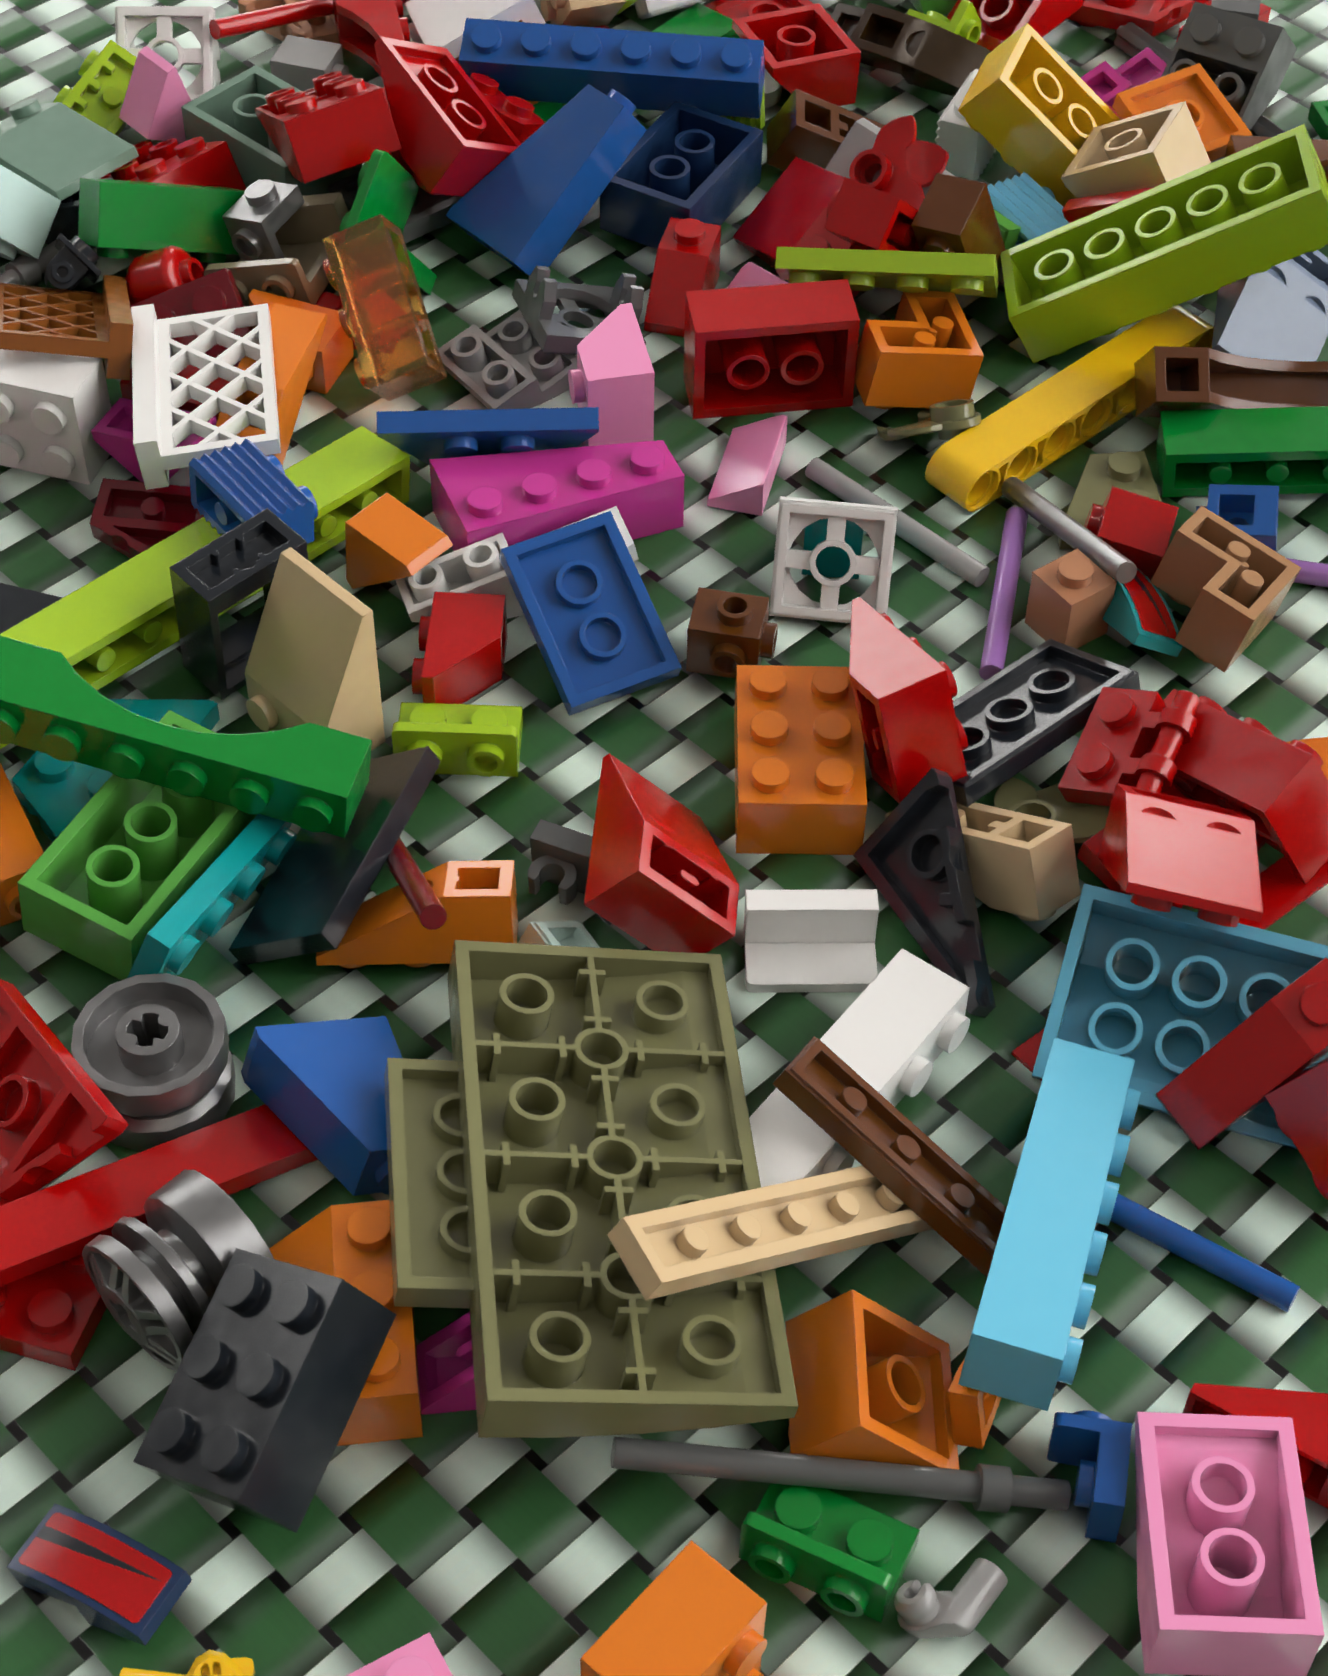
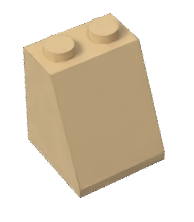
M1186 101L1094 127L1061 178L1065 187L1074 196L1081 198L1156 187L1206 166L1211 161Z

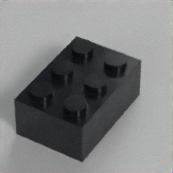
M236 1248L133 1462L193 1494L297 1533L396 1314L341 1278Z

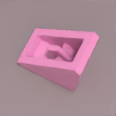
M145 46L138 52L119 118L146 139L165 141L177 138L178 143L186 141L181 106L190 102L191 99L176 67L148 46Z

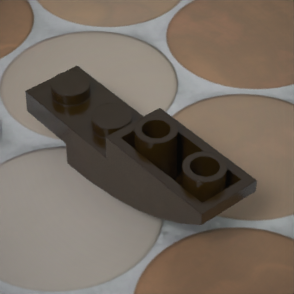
M838 2L831 15L833 20L861 51L860 63L901 74L908 84L950 96L956 95L969 74L975 69H980L986 55L991 52L937 25L868 2L865 9Z

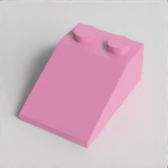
M1137 1412L1135 1418L1137 1602L1144 1673L1198 1676H1307L1325 1635L1293 1419L1291 1417Z

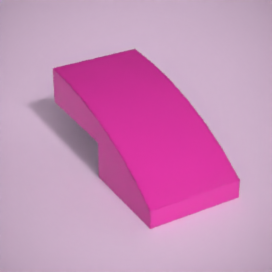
M1147 47L1117 69H1114L1104 61L1082 76L1081 79L1104 103L1112 107L1117 93L1160 78L1167 63Z

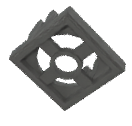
M536 266L528 280L516 279L512 296L544 353L577 355V345L605 319L603 317H593L579 308L599 309L607 317L620 304L632 303L638 322L642 312L644 289L642 286H635L637 278L635 274L622 273L613 288L609 286L557 282L556 279L550 278L551 270L549 267ZM555 306H558L560 310L558 314H553ZM566 321H577L588 328L576 327Z

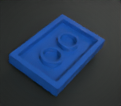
M611 511L501 549L499 556L501 564L569 716L679 675L682 668Z

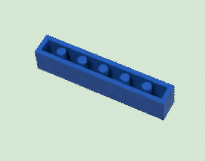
M466 18L459 55V65L469 77L471 73L489 76L499 83L498 90L506 96H515L528 101L567 104L583 88L590 84L606 95L611 89L618 91L637 107L636 109L666 111L677 101L720 116L760 117L765 78L764 40Z

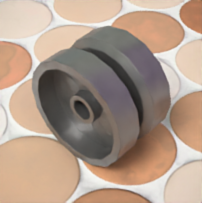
M162 973L135 975L110 984L86 1003L73 1025L71 1043L73 1057L129 1124L121 1135L111 1141L115 1145L142 1152L224 1120L235 1099L236 1078L233 1058L229 1050L226 1020L215 996L195 981Z

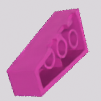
M663 440L429 459L433 512L443 532L451 540L453 551L502 532L508 546L615 506H617L632 540L683 527L685 475Z

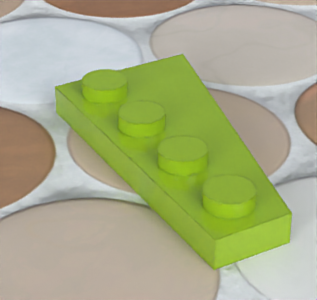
M777 247L775 269L780 279L788 280V284L848 279L850 288L853 291H870L876 287L896 289L907 293L941 291L952 292L958 295L997 298L998 269L996 254Z

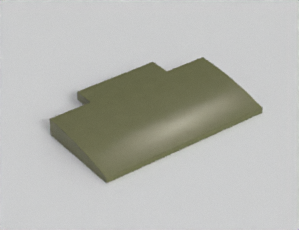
M454 940L447 977L453 1061L387 1058L384 1074L394 1307L470 1308L478 1438H561L632 1435L716 1428L794 1418L798 1409V1400L775 1268L645 1301L607 1236L625 1216L761 1188L721 954Z

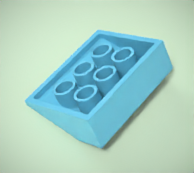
M1084 883L1033 1069V1078H1043L1055 1037L1134 1059L1129 1088L1141 1091L1138 1106L1169 1114L1155 1097L1157 1092L1267 1001L1325 957L1328 959V946L1241 923H1238L1237 927L1213 924L1197 917L1198 912L1172 906L1171 912L1147 909L1131 903L1132 895ZM1324 1055L1322 1058H1320L1318 1061H1316L1314 1064H1312L1310 1067H1312V1066H1314L1315 1064L1319 1063L1320 1061L1324 1060V1059H1325V1055ZM1267 1099L1227 1129V1131L1297 1149L1292 1139L1288 1138L1279 1128L1275 1112Z

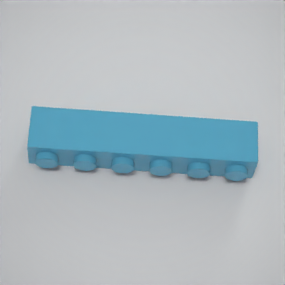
M1054 1037L974 1323L959 1385L1045 1411L1049 1410L1057 1381L1072 1385L1083 1340L1069 1335L1072 1326L1085 1330L1096 1289L1095 1285L1082 1282L1084 1273L1097 1277L1108 1238L1107 1233L1096 1231L1095 1226L1096 1223L1109 1226L1120 1184L1107 1181L1106 1179L1107 1175L1120 1178L1131 1137L1118 1133V1129L1131 1131L1141 1095L1140 1090L1129 1088L1134 1059Z

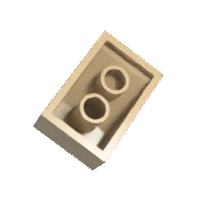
M289 547L280 554L245 670L249 698L246 701L248 714L256 726L265 732L269 730H282L310 722L372 740V751L385 742L373 610L297 551Z

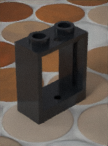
M268 508L169 567L183 666L220 700L246 685L245 670L265 605L220 632L218 614L263 587L264 603H266L280 554L284 550L291 547L308 560L307 541Z

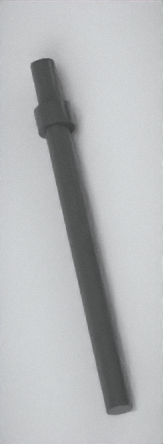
M617 1436L613 1438L611 1450V1468L972 1502L975 1511L1006 1514L1011 1506L1067 1511L1071 1499V1487L1068 1480L1013 1475L1009 1466L978 1463L974 1471Z

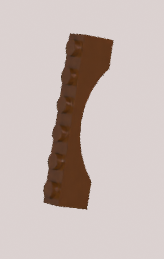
M1154 346L1134 363L1136 417H1160V411L1328 406V361L1268 360L1224 353L1208 347Z

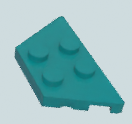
M110 699L132 713L157 722L160 721L168 710L209 730H212L220 720L218 704L212 700ZM36 751L11 780L18 800L29 814L39 818L41 829L53 842L110 778L112 773L74 761H60L46 753Z

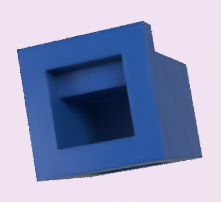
M1209 484L1208 504L1204 507L1276 551L1279 486Z

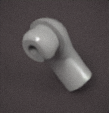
M977 1558L952 1591H935L929 1583H924L921 1586L919 1580L908 1581L897 1590L894 1597V1606L898 1612L897 1620L906 1632L918 1639L965 1637L974 1631L1007 1586V1577L993 1562L985 1558Z

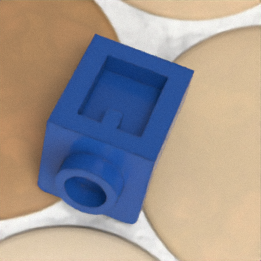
M1095 1411L1056 1412L1048 1444L1047 1459L1052 1462L1078 1466L1074 1506L1088 1508L1085 1538L1116 1543L1125 1509L1132 1423L1114 1421L1108 1416Z

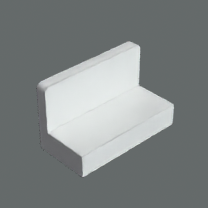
M877 889L746 890L743 928L746 990L751 993L863 992L878 975L875 949L879 914Z

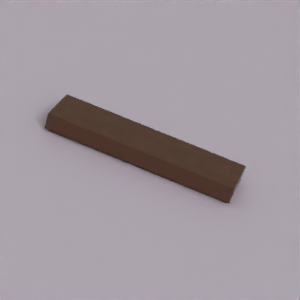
M814 1036L772 1084L983 1275L988 1277L1007 1207L820 1039Z

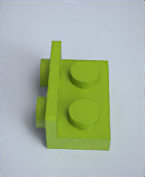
M110 39L100 53L94 49L88 54L78 72L82 76L73 89L65 85L53 103L60 102L118 136L127 125V123L119 118L137 57Z
M401 702L398 722L393 723L392 727L393 754L429 746L441 761L435 774L518 777L523 729V707Z

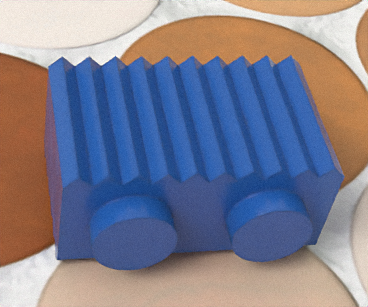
M245 438L241 445L235 442L231 448L224 446L220 452L214 449L210 456L204 453L200 459L193 457L190 461L191 503L194 509H198L200 515H204L206 522L210 521L212 528L216 527L218 534L222 533L223 535L268 508L305 539L307 544L314 541V519L318 516L315 498L306 486L297 487L285 475L282 464L274 455L265 456L250 440Z

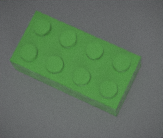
M168 710L159 721V723L203 733H216L171 710ZM112 774L17 882L23 930L120 980L127 979L147 933L257 815L247 814L233 806L198 796H184L172 789L138 779H124Z

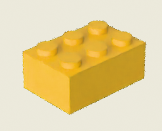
M1028 23L986 55L958 109L965 117L968 125L974 131L979 132L1000 153L1006 164L1014 167L1020 174L1023 172L1027 173L1041 187L1046 186L1050 188L1056 200L1063 207L1068 199L1077 197L1065 187L1061 178L1094 127L1121 120Z

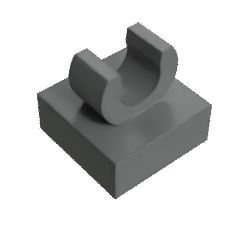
M540 819L530 837L532 863L528 868L529 893L536 895L541 885L548 881L559 885V902L561 904L568 905L575 899L577 892L585 894L593 836Z

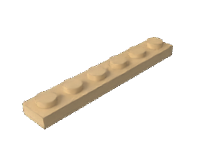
M864 1166L625 1216L607 1236L646 1301L931 1230L932 1228Z

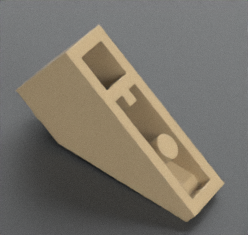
M956 802L974 896L988 907L1016 914L1025 921H1041L1052 917L1057 909L1081 895L1072 824L975 802L968 807ZM891 812L885 815V819L891 814Z

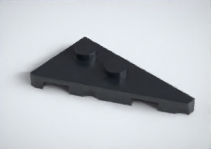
M932 767L853 856L934 966L970 987L966 1006L967 1011L971 1015L985 1018L996 1005L953 782L947 772Z

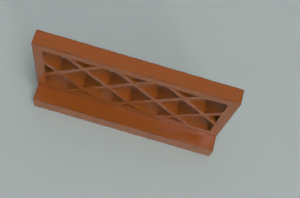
M103 275L102 293L0 283V349L104 358L106 378L130 380L134 324L125 277Z

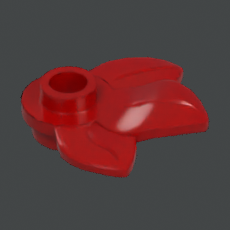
M907 115L891 120L879 130L873 148L860 152L853 159L849 169V176L854 181L898 197L919 210L925 198L923 188L932 184L937 173H943L949 160V154L935 143L917 141L915 118L912 115ZM881 170L879 177L872 183L874 174Z

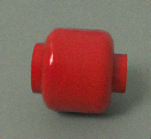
M174 245L160 248L133 259L125 277L130 305L203 277L204 268L196 258L191 257L184 249Z

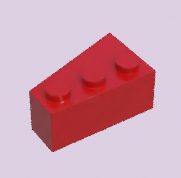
M1173 689L1163 700L1166 707H1171L1178 690ZM1200 696V703L1194 715L1198 724L1190 742L1182 744L1174 761L1178 770L1172 784L1187 799L1245 813L1255 821L1257 852L1267 843L1285 856L1291 866L1289 869L1290 874L1307 884L1328 859V780L1321 770L1323 765L1322 758L1304 742L1294 739L1289 744L1273 736L1257 720L1246 717L1241 721L1228 715L1212 699ZM1155 742L1150 743L1146 753L1151 752Z

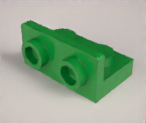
M770 1483L756 1512L749 1511L741 1525L739 1558L747 1561L757 1574L769 1581L779 1584H786L791 1581L819 1594L829 1607L841 1614L851 1617L865 1615L878 1622H882L917 1546L920 1530L826 1488Z

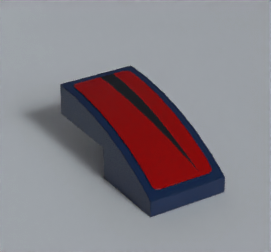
M58 1504L52 1506L7 1565V1568L20 1585L74 1605L90 1625L146 1646L192 1581L184 1569L152 1549L97 1520Z

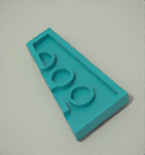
M258 814L147 933L127 978L141 974L168 973L175 976L181 974L209 936H215L231 914L237 900L240 898L245 901L254 892L266 872V864L270 862L277 866L297 837V833L290 829L292 823Z

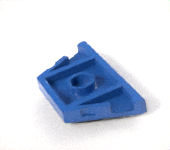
M598 407L377 411V436L430 465L429 459L573 448L599 432Z

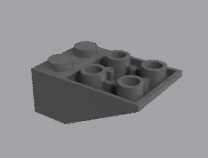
M1195 1L1161 77L1200 63L1248 129L1251 130L1277 94L1297 48L1281 26ZM1219 158V159H1216V160H1214V161H1211V163H1213V162H1215V161H1218V160H1220V159H1222V158Z

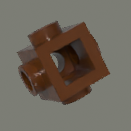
M699 587L687 629L686 671L736 679L737 665H761L762 658L773 659L777 642L778 624L768 622L770 598Z

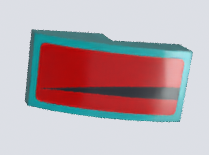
M1138 568L1135 577L1130 582L1122 584L1117 581L1114 598L1102 620L1134 645L1178 657L1183 645L1175 641L1179 630L1172 612L1156 586L1150 583L1149 578Z

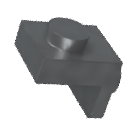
M258 179L245 189L241 198L222 216L232 238L233 247L243 260L254 261L284 258L275 233L305 203L298 185Z

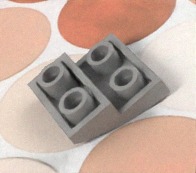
M520 309L487 333H484L478 326L473 324L432 353L434 360L488 409H530L569 390L568 371L577 369L576 355L544 353Z

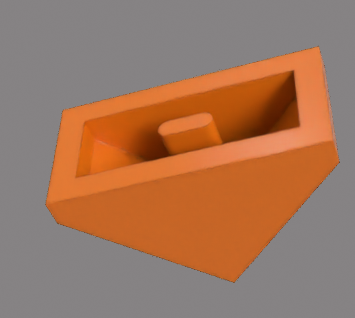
M386 492L345 522L346 580L352 589L413 576L452 547L453 544L447 534Z

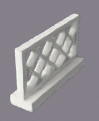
M268 303L165 319H157L154 304L131 307L134 324L132 340L133 445L146 490L169 487V470L189 467L193 457L200 459L204 453L210 456L214 449L220 452L224 446L231 448L235 442L241 445L245 438L250 440L264 455L281 453L272 327ZM256 326L243 337L232 333L237 328ZM198 335L187 346L172 340V338ZM216 344L228 348L216 358L204 354ZM245 356L256 360L245 371L233 366ZM189 365L200 369L189 379L177 375ZM218 377L229 381L218 392L206 388ZM247 390L259 394L258 397L247 405L235 400ZM191 398L202 403L189 414L178 409ZM220 411L232 416L220 427L207 422ZM249 425L266 431V434L247 437L237 436ZM192 433L204 438L198 444L176 447Z

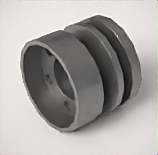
M186 1169L147 1198L144 1204V1211L149 1227L134 1217L123 1216L115 1222L112 1228L113 1237L100 1234L85 1245L82 1252L86 1270L114 1319L151 1357L166 1368L175 1371L178 1370L184 1354L196 1333L236 1248L274 1259L269 1247L256 1227L236 1202L213 1180L196 1170Z

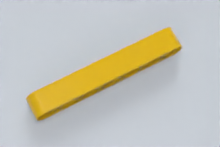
M1180 305L1171 307L1164 313L1152 315L1141 320L982 419L980 424L966 429L944 443L936 450L927 464L925 471L926 481L968 512L982 509L1003 495L1001 488L1006 479L1017 477L1022 482L1134 411V363L1154 346L1212 348L1214 326Z

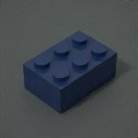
M675 101L646 130L600 195V229L619 235L626 240L658 249L670 217L679 219L692 218L704 223L721 225L761 182L763 130Z

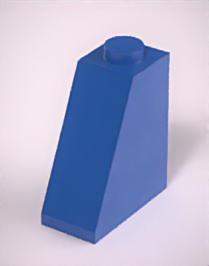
M378 1016L255 1027L241 1070L244 1083L353 1196L374 1193L389 1195L384 1074L387 1058H402L387 1017Z

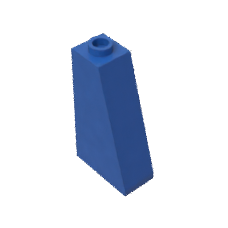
M588 84L458 200L445 216L470 237L528 277L536 266L549 267L646 132V128L632 115L637 107L614 89H611L606 95Z

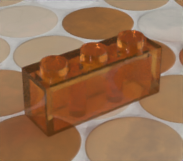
M379 214L323 238L328 256L323 261L324 271L331 286L339 291L343 308L338 311L339 319L346 335L351 340H354L359 358L354 359V367L363 387L391 401L447 378L401 229Z

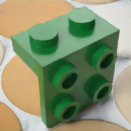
M375 149L370 160L360 170L357 195L351 211L344 215L340 224L338 247L359 263L364 272L381 279L380 285L403 296H409L412 289L430 295L437 275L399 243L417 196L419 185L416 183L415 178L388 152Z

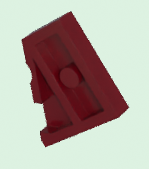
M103 478L89 524L94 538L125 556L133 558L204 517V515H200L197 508L194 509L191 503L190 487L169 485V487L146 490L144 482Z

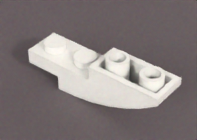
M617 506L571 523L574 524L611 511L633 561L639 560L634 542ZM503 532L435 558L413 576L396 579L411 622H420L421 615L431 616L434 592L506 595L507 619L524 615L499 559L501 549L508 547Z

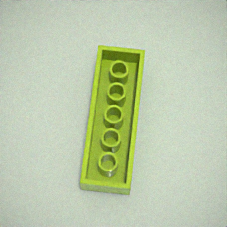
M1305 124L1001 252L1008 318L1033 363L1050 356L1060 355L1082 343L1100 336L1112 334L1124 326L1152 315L1164 313L1171 307L1203 294L1213 293L1223 286L1255 273L1265 272L1275 265L1307 252L1317 251L1327 245L1328 182Z

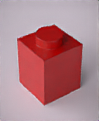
M1112 486L1102 506L1095 503L1092 504L1084 527L1131 560L1151 581L1167 551L1179 507Z

